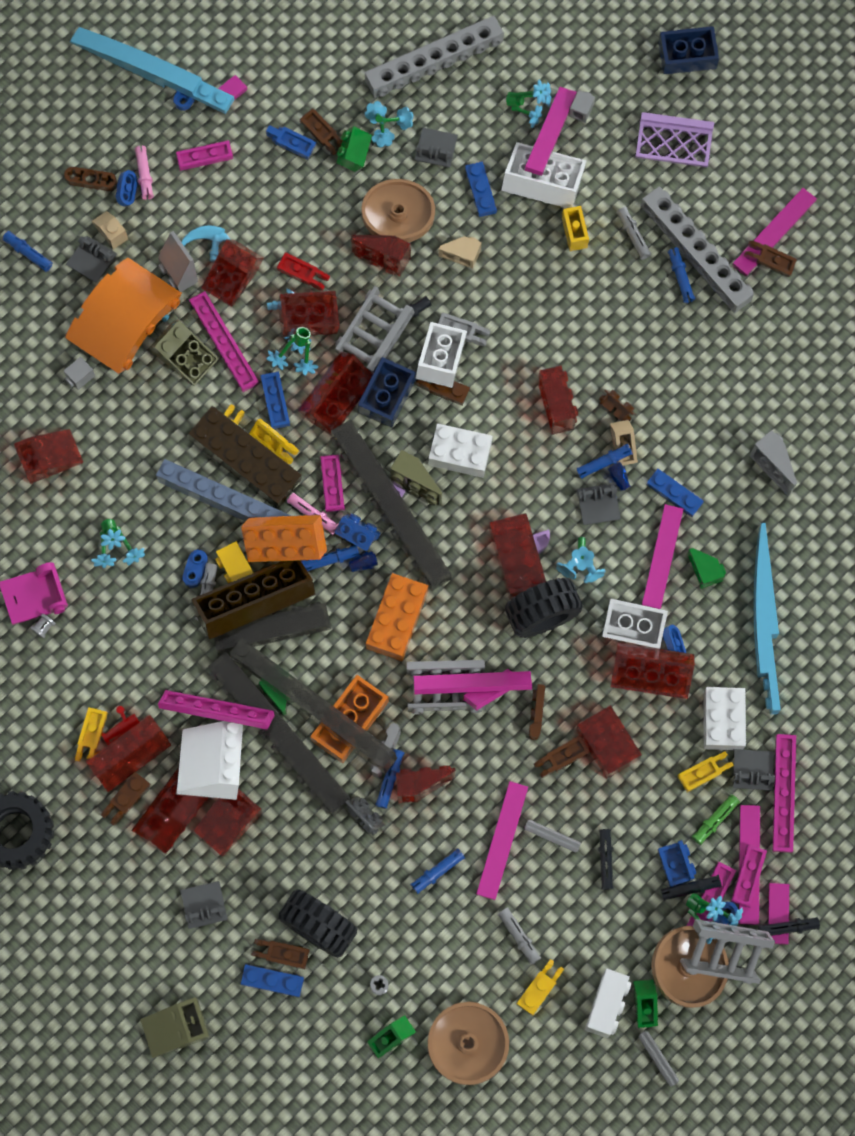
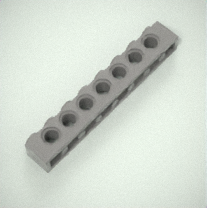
M491 16L366 71L365 82L374 98L383 97L394 89H401L410 82H417L426 75L435 74L437 70L449 68L453 63L464 61L471 55L480 54L487 48L500 45L503 42L504 32L495 16ZM416 64H422L423 66L417 67V66H415V65H416ZM400 71H405V72H407V73L401 74V73H399V72H400Z
M659 186L642 198L641 207L671 242L679 248V251L734 314L752 301L754 296L753 289L741 280V276L737 271H733L729 266L728 260L719 255L717 248L706 240L701 230L698 231L692 219L683 214L681 207L671 200L666 190H662ZM659 207H665L667 210H661ZM671 220H677L679 223L674 224ZM688 233L690 237H685L682 234ZM694 247H700L702 250L697 251ZM711 260L714 264H708L706 261ZM722 273V274H724L726 277H725V278H721V277L718 276V274ZM730 287H735L738 291L734 292L730 290Z

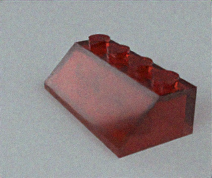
M340 352L298 411L309 422L329 435L334 436L361 399L373 374L354 354Z
M147 714L86 759L85 762L107 792H109L172 745L152 716Z
M179 767L131 830L164 854L173 847L177 838L185 831L186 826L209 798L177 794Z

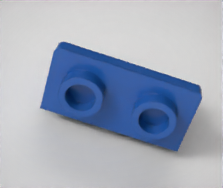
M355 514L344 515L335 530V534L365 551L369 550L372 542L378 539L381 532L377 531L375 525L371 523L365 524L360 521L361 518Z
M680 840L675 844L658 848L670 887L693 881L696 870L694 864L689 862L688 856L690 852L687 844H683V841Z

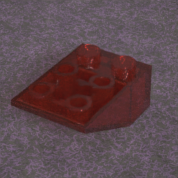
M394 235L351 236L352 252L356 257L364 258L373 266H380L386 269L391 275L401 276L411 259V244Z
M226 239L201 288L232 307L257 273L264 257L234 239Z
M70 429L32 436L14 443L30 484L84 463Z
M445 765L435 770H431V767H423L419 771H412L411 769L400 770V773H396L398 803L420 801L453 780L456 769L451 768L450 765Z
M238 789L236 800L218 798L194 829V832L223 857L263 812L259 806Z

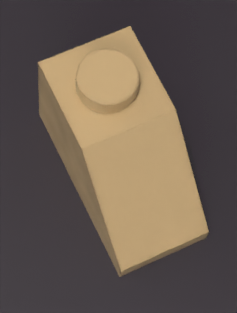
M106 211L92 220L94 226L112 249L128 240L126 230L116 217Z
M463 236L441 245L439 257L473 269L481 251V242L474 237L468 238Z
M629 420L610 423L614 449L616 450L628 443L633 453L619 460V466L638 463L634 429Z

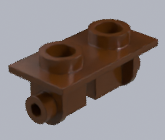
M605 389L604 391L607 395L603 394L599 398L600 404L610 412L614 407L617 408L613 415L620 421L629 420L630 422L632 419L630 415H637L633 411L635 408L627 401L624 404L619 399L621 396L613 389L611 391Z

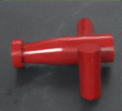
M118 706L116 712L121 715L123 720L108 732L101 734L107 744L111 739L124 734L128 730L136 743L144 740L136 728V725L140 724L139 719L135 713L126 717L125 708L122 706Z

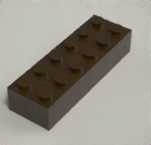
M214 406L210 407L188 434L189 441L277 509L301 481L302 475Z
M301 560L281 561L191 599L195 616L210 640L316 594L313 579Z

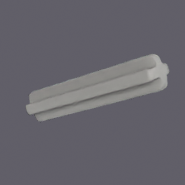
M528 820L525 825V830L573 852H578L580 848V842L537 822Z
M644 1031L639 1035L640 1041L670 1087L674 1086L679 1082L678 1077L650 1033Z

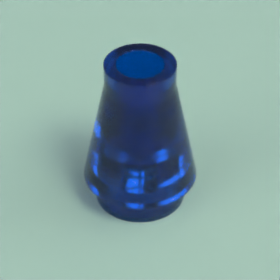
M619 462L608 468V475L619 487L620 491L631 487L625 465L623 466Z
M366 551L349 562L352 573L374 569V566L378 565L374 551Z

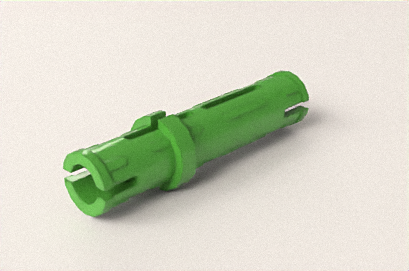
M730 794L710 818L702 822L703 825L692 835V839L697 844L702 845L711 833L717 831L718 825L740 803L738 798Z

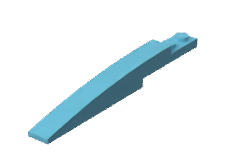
M79 27L70 40V43L159 86L164 87L166 85L224 114L227 113L235 100L234 96L203 82L201 77L98 33Z
M761 523L758 532L754 574V640L758 678L766 677V679H763L764 690H767L768 694L765 704L766 709L770 711V715L778 714L781 710L772 639H776L779 635L766 523Z

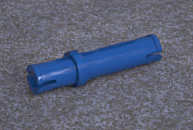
M7 231L4 234L2 240L12 246L15 252L23 254L45 272L51 269L53 262L30 247L24 239L18 238L11 231Z
M674 248L675 256L673 250L670 249L668 254L672 262L671 268L675 272L684 303H689L687 297L689 295L692 302L695 300L685 270L686 264L682 261L679 248Z
M627 443L614 451L612 449L609 450L607 454L576 469L578 474H580V478L583 479L613 463L614 465L617 464L619 460L633 453Z
M353 545L343 549L337 548L336 551L324 554L320 560L301 561L306 570L310 571L333 563H343L344 560L359 557L360 555L357 546Z
M397 749L392 750L389 764L385 767V777L377 802L375 803L380 808H388L397 775L401 772L399 768L405 753Z
M457 848L429 871L425 870L424 875L410 884L413 890H416L415 892L419 894L430 884H435L439 877L465 859L463 853H460V850Z

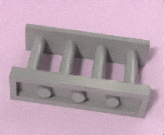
M376 286L367 292L365 296L366 301L344 336H340L335 344L338 354L341 355L345 349L367 362V369L372 374H374L381 358H387L415 313L413 308L407 304L404 309H400L379 297L380 291ZM375 302L397 315V320L394 324L390 325L368 311ZM365 318L386 330L387 336L384 340H379L359 328V325ZM356 334L375 345L378 349L375 355L370 356L351 345L349 341L352 336Z
M485 660L407 662V674L413 676L414 704H408V712L423 714L424 711L470 710L471 713H480L482 710H486V705L476 711L467 702H460V693H452L453 703H441V693L433 694V703H421V694H414V676H422L423 673H430V675H442V673L461 674V672H469V674L481 673L485 669Z
M695 919L693 927L699 939L691 959L681 958L680 960L686 972L693 975L698 973L740 980L747 984H760L761 980L754 969L761 950L764 948L773 949L775 941L770 933ZM707 939H718L710 962L699 961ZM725 942H736L728 966L718 964ZM746 944L754 945L746 969L736 967L743 946Z

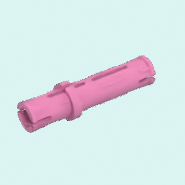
M140 146L135 147L139 172L138 184L141 185L142 199L147 200L146 196L148 194V200H150L154 195L151 185L153 180L148 166L147 149L145 146H142V150H140Z
M295 493L290 495L287 500L288 504H291L304 515H321L323 528L332 535L335 534L338 524L328 518L326 513H321Z

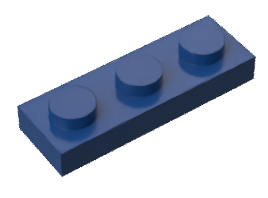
M483 161L465 165L478 216L482 217L497 213Z
M279 371L260 375L271 427L277 429L290 426Z
M657 469L646 483L647 486L678 508H683V511L691 517L695 515L704 503L701 498L660 469Z
M245 964L241 985L300 998L304 977Z

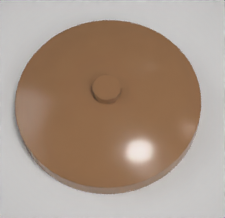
M391 179L376 184L367 192L362 202V220L368 231L375 237L390 243H408L421 238L430 230L435 219V204L430 193L421 185L405 179Z
M693 926L678 927L665 934L658 942L652 957V974L657 988L667 1000L675 1005L686 1008L701 1007L714 1001L723 991L728 979L698 973L693 975L684 969L680 960L681 958H692L699 939ZM712 939L710 944H705L699 961L710 962L718 939ZM723 948L718 964L728 966V957Z
M475 1002L454 1004L442 1011L430 1028L428 1036L429 1056L437 1071L446 1079L461 1085L483 1083L495 1076L506 1061L509 1051V1036L506 1026L498 1014L485 1005Z

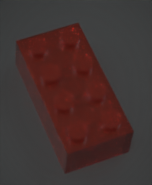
M527 513L489 522V532L509 600L531 587L545 583L546 578Z
M617 642L611 675V687L688 699L695 665V654Z

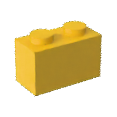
M581 206L563 209L562 222L569 251L588 248L589 236Z
M237 541L216 551V563L220 569L224 568L226 572L224 578L228 584L253 573Z

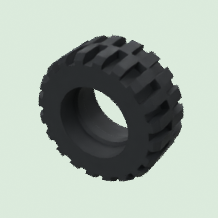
M557 578L540 583L513 597L505 605V613L514 634L520 638H527L553 630L572 620L581 613L583 604L573 581L568 578Z
M8 791L7 795L0 794V822L10 814L22 813L31 820L33 831L29 840L18 848L9 849L0 844V867H5L9 870H15L16 868L22 870L26 869L30 864L32 866L37 864V860L40 857L43 859L46 856L45 851L47 849L50 850L52 845L50 842L54 838L52 829L54 824L48 810L34 796H29L25 792L15 793V791Z
M300 889L292 892L278 913V919L292 929V931L336 958L343 956L357 934V927L327 904Z

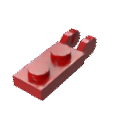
M284 253L276 267L277 271L323 291L325 286L321 282L314 280V276L316 275L325 281L330 279V276L319 270L318 267L288 253Z

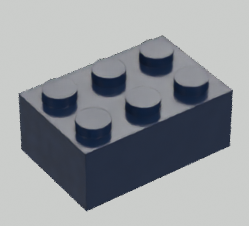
M714 26L660 32L658 45L663 75L717 69L719 54Z
M382 357L358 403V413L392 428L416 381V372Z

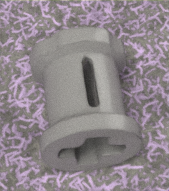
M42 613L40 620L35 626H31L30 629L44 639L47 631L51 626H55L56 623Z
M381 975L373 977L370 983L372 992L379 996L385 994L389 987L387 979ZM383 981V986L385 987L376 990L374 983Z

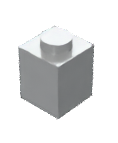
M578 90L571 105L569 117L586 123L594 106L595 96H592L589 92Z
M79 357L64 370L65 381L70 387L75 386L78 390L95 377L93 369L82 357Z

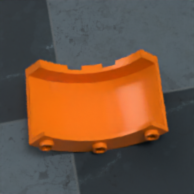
M126 258L117 264L114 268L116 271L112 275L107 274L97 284L81 306L84 309L79 318H74L65 336L67 340L118 374L131 368L132 360L145 338L153 333L156 324L167 313L179 306V298L182 294L130 258Z

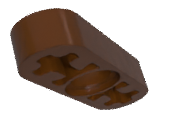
M69 167L64 173L66 182L72 186L113 191L118 184L116 176L110 172ZM73 173H75L76 176L73 179H71L70 176H72ZM93 175L96 177V180L93 183H88L86 178ZM109 179H111L112 182H110L109 185H106V182Z

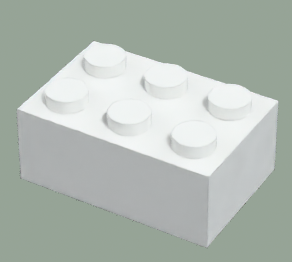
M430 322L417 368L416 379L452 388L467 331Z
M437 423L428 466L484 478L493 436Z
M610 599L602 637L660 649L668 611Z
M706 687L703 692L704 749L743 750L746 746L745 688Z
M606 968L603 972L585 1031L605 1038L614 1035L619 1023L615 1021L616 1017L622 1014L625 1002L622 1001L623 996L628 994L631 983L628 982L629 976Z

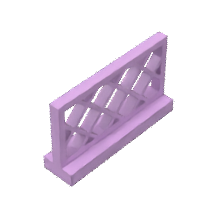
M642 112L635 158L708 167L714 122ZM643 127H649L655 133L646 138L643 134ZM663 130H669L673 136L665 141L659 133ZM682 132L688 133L691 137L685 143L678 137ZM657 135L662 144L654 148L650 140ZM708 135L707 142L701 146L696 137ZM675 138L681 146L673 151L667 143ZM693 140L698 149L690 153L686 145ZM647 143L653 151L648 154L640 153V148ZM664 145L670 152L666 157L660 156L657 152ZM681 148L689 155L684 159H679L675 154ZM701 150L705 155V162L697 161L693 155Z

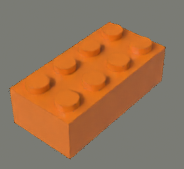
M321 515L248 518L241 526L248 562L320 560L327 551Z
M394 573L391 574L366 641L367 650L403 662L428 593V585Z
M356 675L310 736L311 742L343 764L388 704L389 697L359 675Z

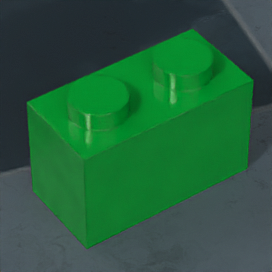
M355 126L345 130L341 136V147L337 151V164L353 172L362 169L372 135Z

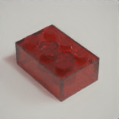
M336 291L280 294L278 309L282 337H291L300 327L307 328L311 335L338 333L340 322Z
M561 365L539 370L537 383L552 435L574 430L578 416L576 405L573 406L571 400L573 399L572 389L568 388L566 383L568 382V375L566 371H563Z
M611 705L579 723L576 727V731L583 739L606 779L640 760L642 756Z

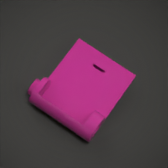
M53 562L38 566L34 572L0 581V589L12 625L41 617L42 613L45 615L51 613L60 614L65 612V608L68 607Z

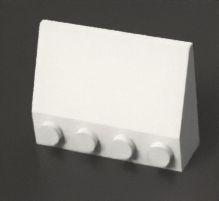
M516 142L504 175L501 191L554 204L562 208L573 207L586 160L552 152L543 175L540 176L525 171V166L533 146Z
M221 721L183 729L177 794L237 799L242 724Z

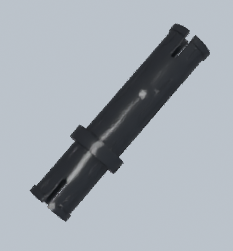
M599 829L600 847H598V852H600L601 890L614 889L612 866L614 847H612L611 829ZM605 841L607 843V857H605ZM605 862H607V867H608V878H606V863H605Z
M717 875L705 879L697 878V881L662 888L661 893L663 901L698 892L702 894L706 890L722 887L720 877Z
M818 917L808 919L795 918V921L758 925V930L767 931L771 936L795 932L802 934L803 931L820 929Z

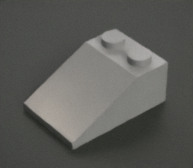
M174 231L170 232L158 256L160 263L158 268L163 275L167 274L169 284L182 292L196 284L198 278L193 258Z
M771 430L754 445L750 457L789 497L797 481L783 438Z

